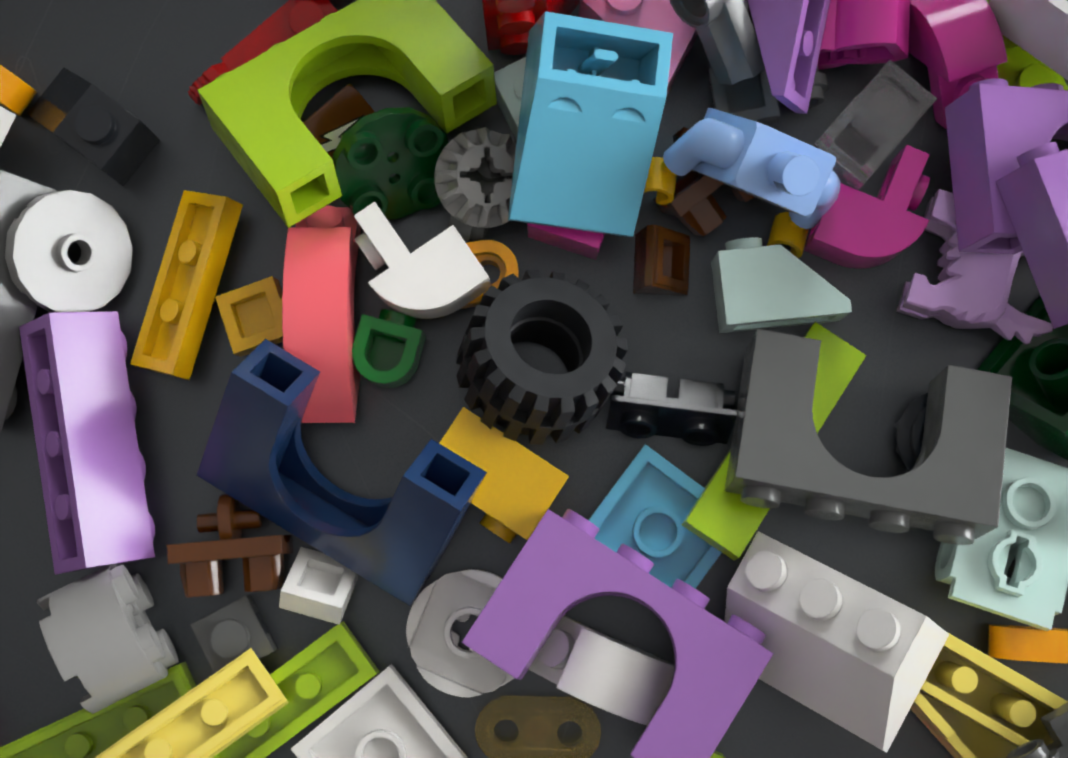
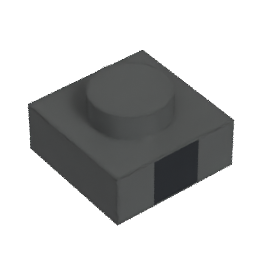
M251 594L190 625L213 673L219 671L250 648H252L259 659L278 650Z

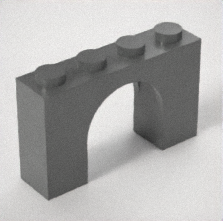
M763 329L756 330L745 351L737 404V417L734 424L724 491L741 494V502L760 508H778L780 502L805 506V514L817 519L843 520L845 514L868 518L871 528L885 532H908L909 526L934 531L933 538L935 540L955 545L973 544L974 539L998 527L1012 385L1011 376L953 365L946 366L929 383L923 442L914 467L910 472L899 476L887 478L870 477L854 472L839 463L826 450L817 435L812 407L821 340Z

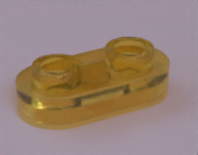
M500 696L489 701L480 711L475 725V737L478 746L489 758H590L599 746L601 726L593 708L577 698ZM501 720H511L517 725L519 733L514 740L505 742L496 736L494 727ZM568 721L577 723L582 729L579 740L570 744L561 741L557 735L560 725Z

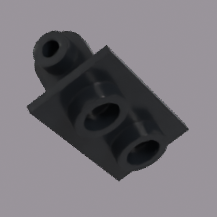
M626 371L625 376L620 378L610 395L611 401L606 429L621 431L623 434L633 438H649L658 435L682 438L685 442L696 446H709L715 443L727 444L737 417V410H734L735 391L724 390V383L680 379L677 399L667 397L668 377Z

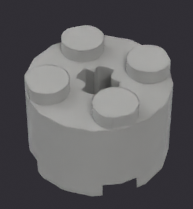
M115 564L107 565L37 599V604L43 611L48 609L51 612V615L40 620L39 624L52 659L64 681L73 677L80 679L84 688L89 693L81 697L80 704L92 714L165 678L168 675L167 668L179 662L176 649L167 632L163 628L155 631L145 610L154 606L153 598L146 583L139 573L130 575L124 565L118 567Z

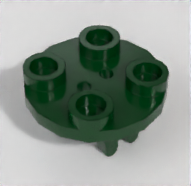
M410 107L384 108L364 116L341 135V140L333 153L332 160L342 194L340 197L341 201L351 209L354 215L373 202H376L387 220L400 219L420 209H431L437 206L441 201L436 192L434 173L438 157L449 143L447 135L428 114ZM395 152L392 156L388 157L390 153Z

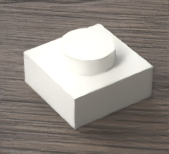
M301 547L281 589L279 608L340 625L357 583L358 574L322 552Z

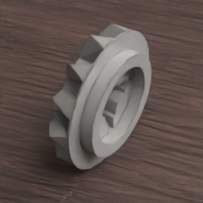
M487 127L461 132L440 153L434 173L436 192L444 208L458 221L477 228L497 227L510 221L508 220L516 152V143L513 142L510 134L491 131ZM484 153L486 154V161L489 162L490 171L508 177V179H504L502 182H497L491 186L489 195L486 197V203L485 193L481 192L480 183L470 181V178L460 177V175L476 171L481 165Z

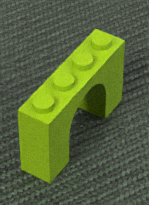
M357 0L345 8L325 16L320 22L286 41L273 45L266 52L236 69L221 74L211 83L198 89L212 129L288 228L342 196L332 158L301 121L302 114L309 101L327 85L342 78L356 75H376L389 78L408 89L446 134L497 104L494 64L436 0Z

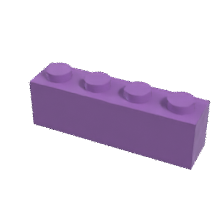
M118 311L53 312L20 326L19 330L55 575L101 568L110 564L120 565L155 557L153 547L155 525L152 516L148 512L144 487L146 465L138 448L134 421L137 406L135 397L129 388L125 362L128 348L125 335L120 328Z

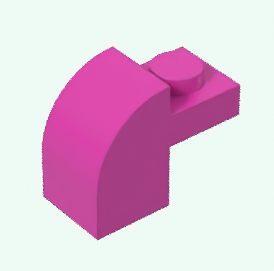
M911 0L908 52L928 67L935 121L947 129L945 107L969 91V87L973 83L985 79L998 78L997 65L1007 62L1004 40L995 15L986 0Z
M906 145L891 161L876 198L840 183L838 198L827 213L821 217L817 225L810 230L804 251L837 265L856 269L876 267L899 255L921 236L930 221L907 211V209L915 211L926 193L930 177L923 175L922 172L930 154Z

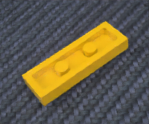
M183 191L130 362L131 365L190 381L243 204L226 196Z

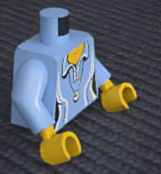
M708 107L704 119L694 124L664 152L663 157H652L644 193L657 191V204L665 205L671 203L674 200L676 176H684L691 170L789 211L775 216L767 246L776 244L791 246L790 252L797 258H800L803 254L809 229L817 225L821 217L827 213L838 198L840 180L833 171L836 162L834 155L757 121Z

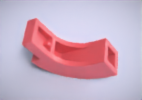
M326 205L296 223L295 227L288 228L282 293L283 350L320 371L301 423H355L360 373L352 357V348L355 340V272L359 249L354 239L361 234V227L349 207Z

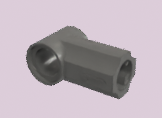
M670 0V4L681 20L690 27L696 28L718 84L733 85L741 80L753 78L765 69L747 0Z

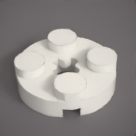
M479 569L447 573L424 588L414 601L406 625L408 647L410 646L411 657L417 664V669L423 678L436 689L453 696L469 698L493 692L514 679L513 676L471 648L465 650L459 647L460 635L452 631L456 620L466 622L471 614L480 615L502 581V577Z

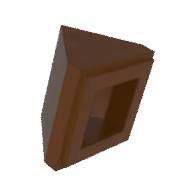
M655 224L647 225L635 234L633 294L688 295L689 235Z

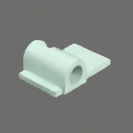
M1009 448L1005 449L998 527L974 539L973 544L955 545L941 542L936 558L935 578L937 581L951 585L948 594L949 599L1044 631L1052 629L1054 616L1062 613L1068 587V468ZM1015 558V567L1010 578L1007 577V572Z

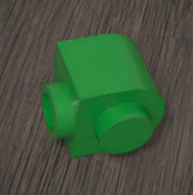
M381 309L378 318L365 314L361 315L353 343L352 357L357 370L372 384L382 388H395L405 384L413 377L418 368L426 340L423 330L414 328L416 318L387 309Z

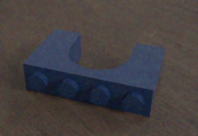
M264 339L230 374L196 476L411 606L436 569L487 472L431 439L403 475L393 497L367 499L340 489L326 479L314 466L307 455L301 437L303 414L320 371L269 340Z

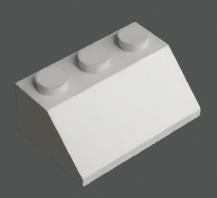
M759 531L727 587L725 623L729 621L732 614L747 621L766 635L761 646L774 653L759 679L887 753L949 634L930 618Z

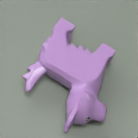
M939 189L928 202L924 218L930 220L925 231L946 241L939 249L943 256L937 262V266L943 267L938 276L940 283L932 285L925 275L914 273L911 282L906 281L904 283L896 312L921 320L934 317L943 324L956 329L991 328L1007 341L1012 340L1015 335L1024 345L1030 344L1033 336L1038 337L1052 332V323L1024 314L1008 304L1020 256H1025L1023 250L1016 254L959 252L953 193Z

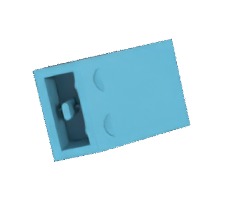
M547 11L542 14L530 29L528 36L508 220L633 237L667 96L673 33Z

